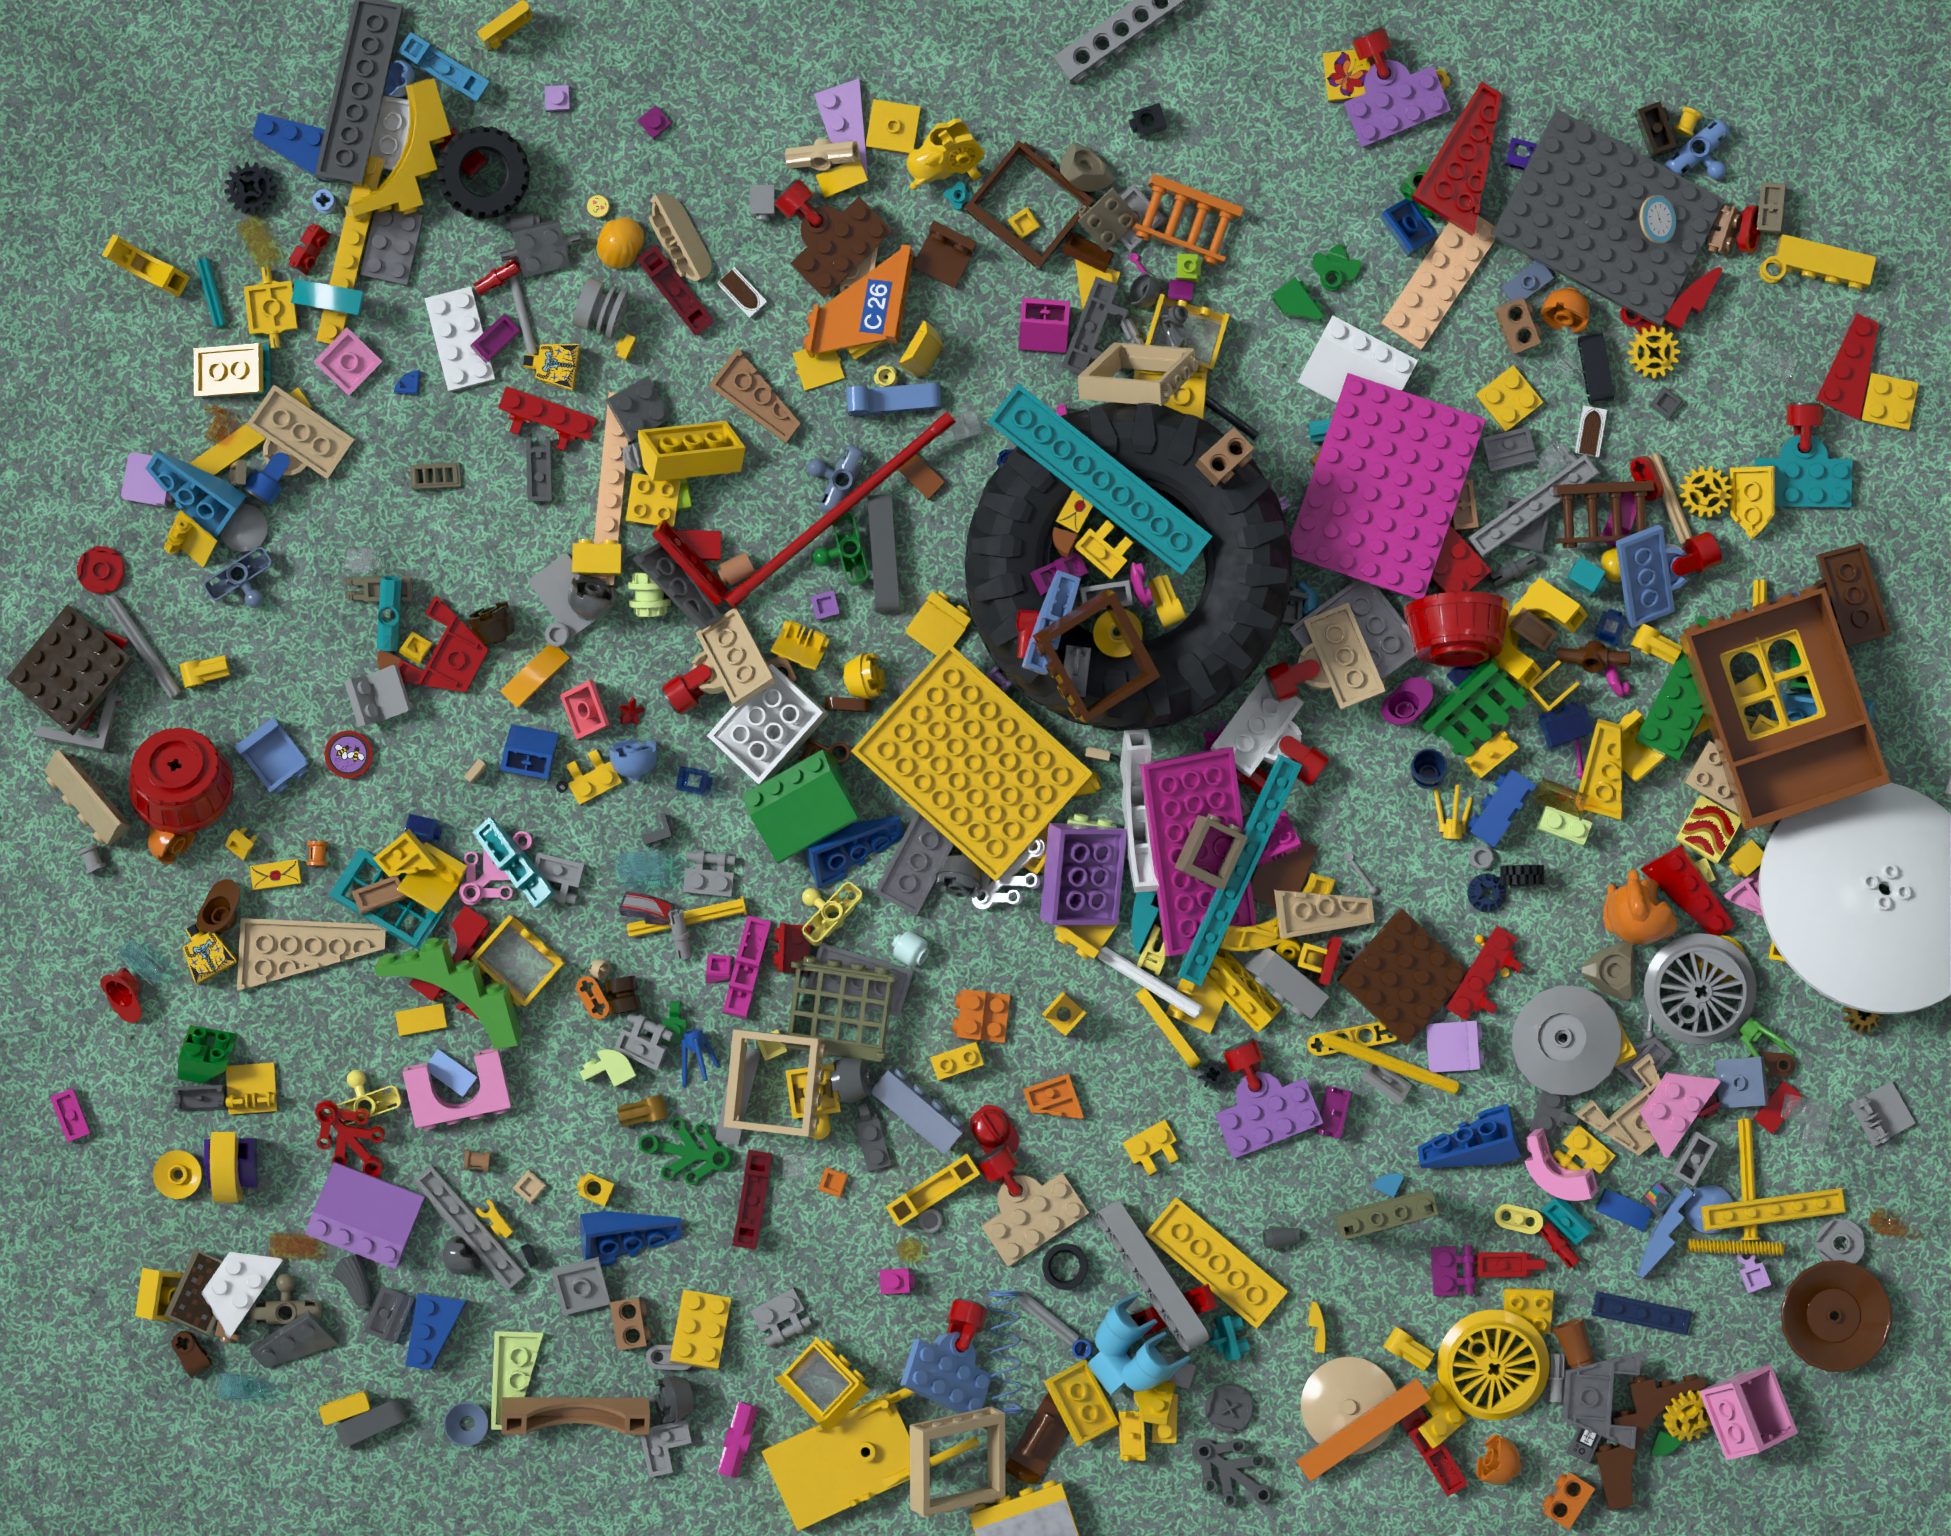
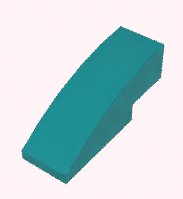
M295 279L291 303L361 317L365 292Z
M1157 891L1136 893L1131 921L1134 952L1136 953L1140 952L1159 911V908L1151 905Z

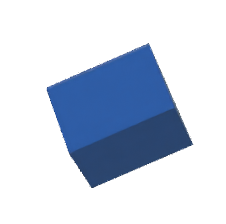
M1404 199L1383 211L1380 216L1381 221L1407 257L1438 236L1413 201Z

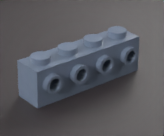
M892 1066L871 1091L875 1097L944 1155L967 1129L962 1119L956 1115L949 1114L942 1102L929 1097L926 1094V1089L920 1084H914L909 1080L908 1074L899 1067L895 1068Z

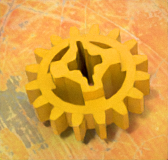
M1651 325L1650 331L1642 327L1641 335L1633 334L1636 338L1635 342H1628V344L1633 346L1631 350H1627V354L1633 356L1628 362L1630 364L1636 363L1634 367L1636 372L1643 369L1642 376L1644 377L1649 372L1652 378H1656L1657 372L1665 376V369L1667 368L1672 371L1673 367L1670 364L1672 362L1678 363L1679 361L1674 357V354L1680 353L1679 349L1674 348L1679 342L1676 339L1671 340L1672 332L1664 334L1665 328L1662 326L1658 331H1656L1654 325ZM1650 336L1660 337L1656 341H1648L1646 339ZM1646 344L1650 347L1657 348L1656 351L1658 355L1661 357V359L1653 355L1649 356L1650 351ZM1667 344L1669 347L1668 358L1665 357V348L1667 347ZM1640 345L1642 347V355L1638 358V347ZM1653 362L1660 364V366L1654 368L1646 367Z
M1699 466L1698 473L1691 469L1689 471L1691 477L1685 475L1682 478L1686 484L1679 485V489L1684 490V493L1679 495V498H1685L1682 507L1689 505V514L1697 511L1698 518H1701L1703 513H1706L1707 518H1711L1712 511L1719 515L1721 513L1719 507L1726 508L1728 506L1724 500H1730L1732 497L1726 493V491L1732 488L1730 485H1725L1728 477H1720L1722 470L1714 473L1713 466H1709L1707 471L1704 470L1703 466ZM1704 476L1700 484H1691L1694 479ZM1713 480H1715L1719 484L1720 489L1716 488V486L1713 483ZM1705 486L1707 491L1711 492L1706 498L1703 497V492H1700ZM1690 494L1694 495L1698 501L1697 505L1692 501ZM1710 500H1719L1716 505L1707 508Z
M1689 1390L1686 1396L1681 1392L1679 1393L1680 1398L1678 1400L1675 1398L1671 1399L1672 1406L1665 1407L1669 1413L1663 1414V1418L1666 1420L1664 1425L1672 1437L1676 1436L1679 1441H1682L1685 1437L1689 1442L1692 1436H1696L1699 1439L1702 1431L1707 1434L1708 1430L1706 1427L1713 1425L1700 1392L1697 1391L1694 1394L1692 1390Z

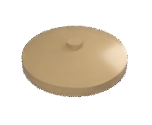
M1354 1356L1332 1359L1317 1368L1305 1384L1301 1396L1303 1422L1309 1434L1320 1444L1395 1393L1396 1388L1388 1374L1377 1364L1367 1359ZM1395 1424L1350 1455L1366 1453L1378 1447L1390 1435Z

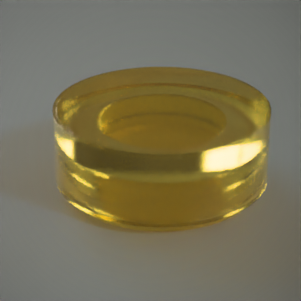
M904 1238L897 1246V1254L901 1260L913 1262L920 1256L921 1246L914 1238Z

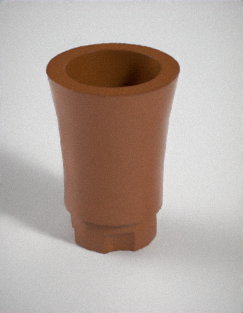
M1583 1317L1569 1320L1552 1328L1566 1356L1568 1365H1571V1369L1595 1363Z

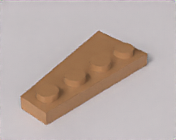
M737 347L709 387L787 444L801 425L800 422Z

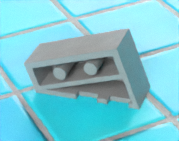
M1269 948L1258 949L1244 967L1257 977L1255 981L1265 989L1267 987L1274 991L1272 995L1283 1004L1286 1001L1291 1004L1290 1010L1300 1018L1305 1015L1312 1019L1329 998L1326 993Z

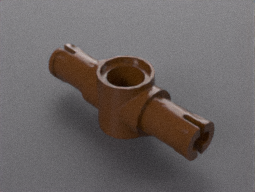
M1590 641L1586 643L1585 647L1580 646L1579 649L1558 647L1557 661L1560 660L1561 663H1578L1585 671L1598 673L1603 667H1608V665L1630 667L1631 651H1609V648H1606L1603 643Z

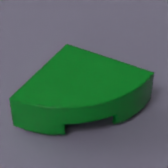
M1658 1430L1650 1453L1654 1455L1669 1454L1677 1449L1682 1441H1679L1677 1437H1672V1435Z

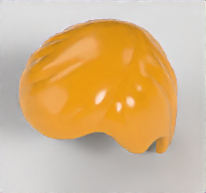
M620 217L616 220L608 221L600 231L596 245L597 255L602 263L613 269L629 268L643 248V229L637 221L629 217Z

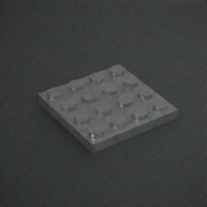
M1359 580L1350 583L1288 630L1300 647L1304 649L1312 642L1303 621L1349 602L1381 681L1417 656L1414 652L1409 628L1378 587Z

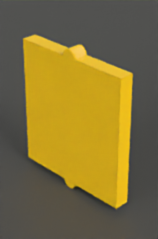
M806 349L792 353L798 369L796 374L800 376L804 391L844 379L840 365L841 358L837 356L836 351L816 354L815 358H810Z

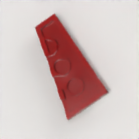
M1855 314L1815 401L1853 419L1860 420L1878 322L1861 314Z
M1682 843L1641 867L1640 870L1650 879L1655 880L1659 887L1709 934L1717 936L1735 925V921Z

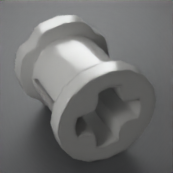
M97 844L77 852L78 856L82 857L86 866V875L97 872L107 866L106 863L101 861L97 851L99 848Z

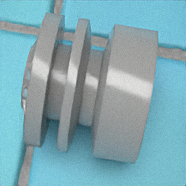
M589 277L580 294L572 325L588 330L593 321L597 322L596 334L600 335L606 325L605 337L611 339L625 316L628 291L622 289L618 297L615 298L617 287L612 286L607 295L603 294L604 282Z

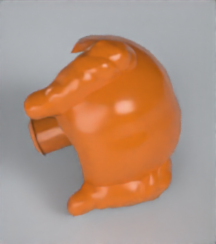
M1634 869L1629 870L1626 885L1618 889L1614 884H1609L1607 887V896L1603 907L1605 928L1628 943L1636 945L1651 944L1662 938H1668L1676 931L1677 920L1666 902L1658 904V900L1655 899L1659 884L1653 879H1643L1640 881L1638 871Z

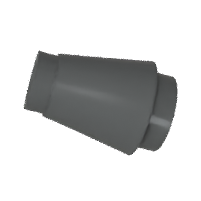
M1269 1226L1268 1229H1263L1262 1235L1265 1249L1275 1250L1300 1242L1298 1228Z

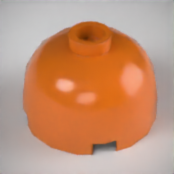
M1568 287L1555 290L1543 303L1541 315L1543 314L1542 320L1549 327L1563 331L1561 326L1573 329L1572 333L1583 331L1589 321V302L1575 288Z
M150 827L148 847L151 854L164 865H170L176 862L173 858L180 850L182 856L187 851L195 838V833L173 834L167 831L161 832Z
M1496 1434L1490 1436L1483 1445L1488 1447L1484 1459L1479 1456L1477 1460L1476 1475L1478 1478H1481V1481L1486 1483L1503 1485L1511 1481L1521 1471L1520 1453L1512 1441Z

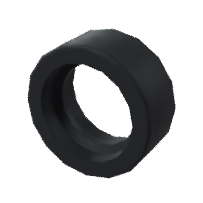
M1061 1243L1047 1251L1043 1258L1042 1270L1049 1284L1057 1289L1068 1290L1077 1287L1083 1282L1087 1275L1088 1262L1080 1248L1073 1244ZM1061 1252H1070L1075 1255L1080 1265L1078 1274L1068 1281L1057 1279L1051 1271L1052 1259Z

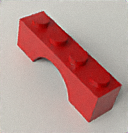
M466 905L451 924L457 937V947L452 956L454 964L465 959L469 961L477 950L474 947L479 939L483 941L491 931L488 927L491 922ZM413 978L408 984L433 1002L436 999L441 1000L447 993L446 990L432 983Z

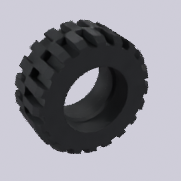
M491 126L468 128L454 136L441 153L437 167L438 185L445 200L450 203L453 209L461 212L464 216L480 220L494 219L511 211L524 197L530 181V164H528L527 154L521 148V144L506 131H501ZM479 150H487L497 154L506 167L504 185L499 191L488 196L472 193L465 187L461 178L463 161L468 155Z

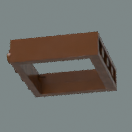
M1018 140L965 205L964 211L1036 269L1040 270L1077 225L1080 219L1078 210L1040 256L978 206L1019 154L1082 204L1081 206L1091 207L1094 200L1091 198L1093 196L1091 193L1075 188L1061 173L1055 170V164L1045 156L1040 158L1035 154L1036 149L1026 142L1023 144Z
M1109 589L1101 592L1033 635L1036 641V651L1041 657L1044 656L1048 664L1045 667L1052 678L1055 677L1059 683L1057 689L1064 699L1067 698L1071 705L1068 707L1069 711L1076 720L1079 719L1085 723L1160 677L1115 592ZM1106 607L1142 674L1086 708L1050 641Z

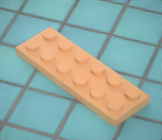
M1477 215L1475 234L1471 236L1449 222L1381 325L1421 351L1495 241V238L1490 236L1495 226Z

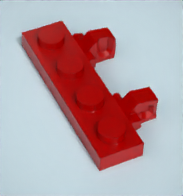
M508 386L505 387L498 407L499 410L510 413L508 419L513 420L510 433L520 436L521 427L524 423L530 424L531 421L555 429L554 433L559 434V441L555 449L565 452L568 442H575L576 437L590 441L597 421L595 417Z
M1496 925L1445 1008L1466 1021L1473 1010L1479 1012L1483 1008L1493 1014L1497 1005L1485 998L1488 994L1485 990L1498 969L1503 970L1505 965L1519 973L1523 964L1513 959L1515 952L1511 950L1518 938Z

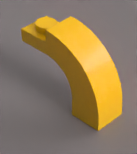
M114 234L102 253V256L114 262V264L178 298L190 279V276L174 266L154 258Z
M211 1132L210 1179L214 1203L231 1204L239 1203V1200H243V1190L238 1177L239 1139L236 1132Z

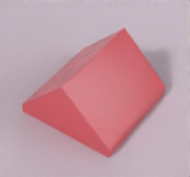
M593 679L560 694L576 740L612 727Z

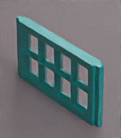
M358 848L328 896L411 947L420 950L423 942L428 939L449 906L450 901L445 904L440 913L429 910L425 917L412 910L416 903L413 899L410 900L407 906L400 902L393 903L404 910L395 925L381 918L388 906L380 908L377 914L368 912L360 915L356 903L346 897L345 894L354 881L364 887L370 885L357 877L366 862L379 869L371 884L379 882L385 872L373 859L374 855ZM404 873L398 875L401 882L406 876ZM408 914L422 921L413 936L400 929Z

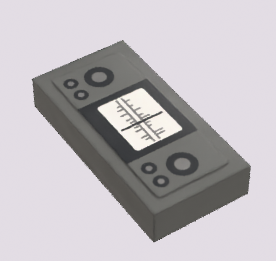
M1577 1427L1566 1453L1590 1463L1601 1436Z

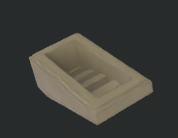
M459 462L410 465L411 488L413 491L461 487ZM450 468L453 471V482H449L448 469ZM438 469L443 471V482H439ZM428 470H433V483H429ZM418 471H423L424 483H419Z

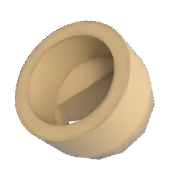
M595 959L590 963L592 967L589 968V971L593 977L603 980L608 976L610 971L609 962Z

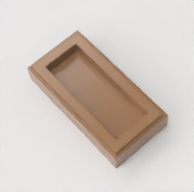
M1524 607L1509 625L1511 629L1543 652L1558 634L1557 631Z
M398 875L352 891L360 915L406 899L407 896L397 890L401 883Z

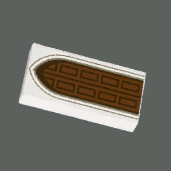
M735 267L717 282V285L749 319L767 304L763 296Z
M1589 406L1582 407L1574 454L1599 457L1607 415L1606 409Z

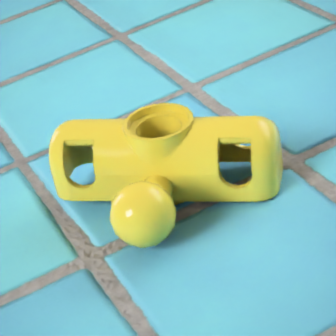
M846 882L825 902L821 899V894L817 889H806L802 894L804 904L809 907L816 906L819 910L803 926L802 933L804 938L813 946H820L825 937H829L834 930L843 926L845 919L855 909L856 904L862 902V891L853 883ZM845 889L848 893L853 892L856 898L849 900L847 895L841 900L839 894ZM832 912H837L839 914L836 918L833 919L827 917L828 914ZM812 923L816 929L809 935L806 929Z
M352 1070L347 1076V1083L351 1088H354L357 1097L337 1104V1106L345 1104L346 1108H343L344 1110L356 1111L360 1108L362 1101L368 1100L372 1104V1109L369 1112L370 1117L400 1107L402 1098L398 1088L395 1086H387L366 1094L363 1086L366 1081L365 1074L361 1070ZM391 1088L392 1092L383 1094L382 1090ZM394 1103L397 1104V1106L392 1107V1108H389V1109H388V1107H387V1106L392 1105V1104H394ZM358 1114L359 1118H366L363 1114ZM351 1121L349 1123H346L345 1125H350L356 1122Z

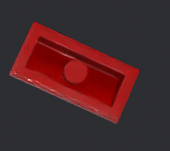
M675 530L701 560L721 561V531Z

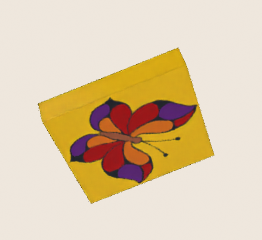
M1355 50L1322 54L1328 102L1349 100L1365 93L1364 79L1371 67L1368 58L1359 61Z

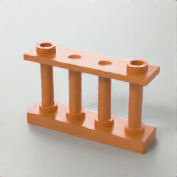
M1157 174L1151 175L1147 186L1152 188L1153 195L1142 225L1136 223L1131 231L1136 232V237L1147 241L1151 238L1188 253L1198 254L1199 257L1204 258L1203 262L1212 266L1225 262L1226 257L1218 254L1229 221H1232L1233 218L1238 219L1244 207ZM1167 193L1175 196L1174 200L1176 202L1165 233H1161L1151 229L1161 198ZM1191 202L1197 205L1198 211L1188 240L1185 242L1173 236L1184 205ZM1212 210L1220 213V221L1210 249L1206 250L1196 246L1207 212L1210 213Z

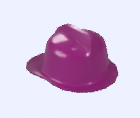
M1414 677L1407 679L1382 703L1381 713L1383 718L1396 727H1407L1415 724L1419 720L1421 713L1432 701L1434 694L1432 685L1424 678Z

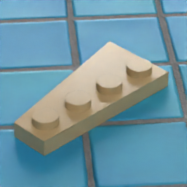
M1274 890L1280 938L1375 923L1371 898Z

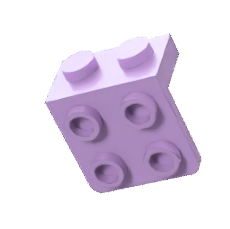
M135 452L128 455L121 497L128 501L169 508V502L173 501V497L168 491H164L145 469L153 456Z
M1477 1021L1434 1023L1426 1026L1428 1068L1431 1072L1479 1070L1480 1065L1484 1064L1483 1050H1479L1478 1040H1482L1481 1025L1477 1026Z

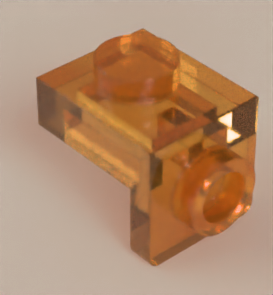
M214 404L212 408L205 405L203 410L215 416L204 438L216 444L218 440L222 441L228 431L226 425L229 418L225 416L226 411Z

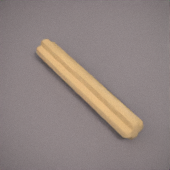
M1654 453L1649 455V457L1653 460L1663 483L1664 492L1661 497L1679 542L1683 545L1688 538L1692 537V534L1660 454Z

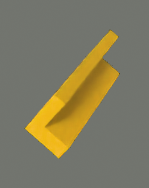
M1218 948L1217 953L1220 956L1215 955L1205 979L1258 1033L1283 1007L1255 981V978L1226 949Z

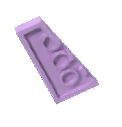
M856 79L815 93L814 96L829 140L833 143L856 141L859 145V158L868 178L860 80Z

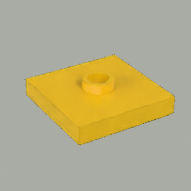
M873 99L866 148L910 154L915 146L921 107Z

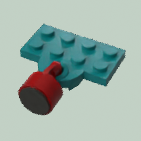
M1789 402L1786 409V425L1794 426L1793 437L1784 442L1780 448L1779 458H1754V467L1775 466V506L1851 507L1852 459H1828L1827 449L1822 441L1812 436V426H1823V405L1821 403Z

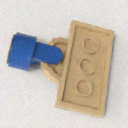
M273 385L246 424L266 438L263 445V459L266 467L262 473L253 469L246 478V485L242 486V490L265 506H272L283 491V488L277 484L281 476L298 474L307 466L327 480L354 439L279 387Z

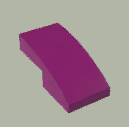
M1075 551L1070 554L1069 558H1059L1053 563L1034 570L1030 575L1040 595L1048 592L1057 570L1079 578L1089 572L1079 552Z

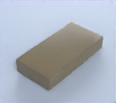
M237 460L230 465L229 483L237 489L246 485L247 460Z

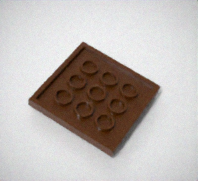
M1399 908L1336 981L1403 1045L1407 1046L1460 986L1467 971L1405 910Z

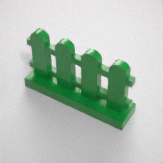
M1490 657L1423 718L1422 727L1429 733L1435 728L1434 735L1438 738L1443 736L1453 746L1452 752L1455 755L1460 752L1463 756H1471L1475 749L1471 741L1476 736L1482 741H1487L1491 738L1492 729L1489 724L1495 721L1499 725H1505L1509 721V713L1506 709L1510 705L1516 709H1523L1526 706L1527 698L1524 695L1526 690L1522 686L1517 688L1506 678L1508 672L1505 669L1501 672L1499 671V660L1495 657ZM1487 681L1488 684L1482 687L1481 685ZM1493 688L1506 699L1502 704H1499L1489 694ZM1470 697L1471 699L1465 704L1464 701ZM1477 704L1488 714L1484 720L1471 709L1474 705ZM1449 714H1454L1449 719L1446 718ZM1458 720L1471 730L1468 735L1465 736L1454 725Z

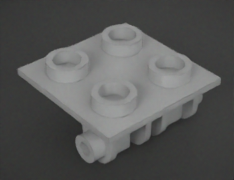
M1892 1081L1849 1104L1873 1147L1888 1141L1890 1137L1915 1124L1913 1117Z

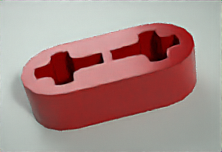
M1649 456L1634 458L1630 463V471L1634 481H1653L1655 490L1652 493L1647 492L1645 500L1659 499L1663 495L1664 487L1653 460ZM1644 464L1646 468L1640 471L1639 466Z

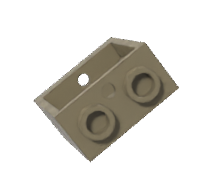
M1208 813L1207 817L1198 815L1174 868L1215 888L1224 890L1248 837L1241 834L1242 829L1229 823L1226 827L1220 824L1222 819ZM1209 827L1233 837L1216 876L1192 865Z

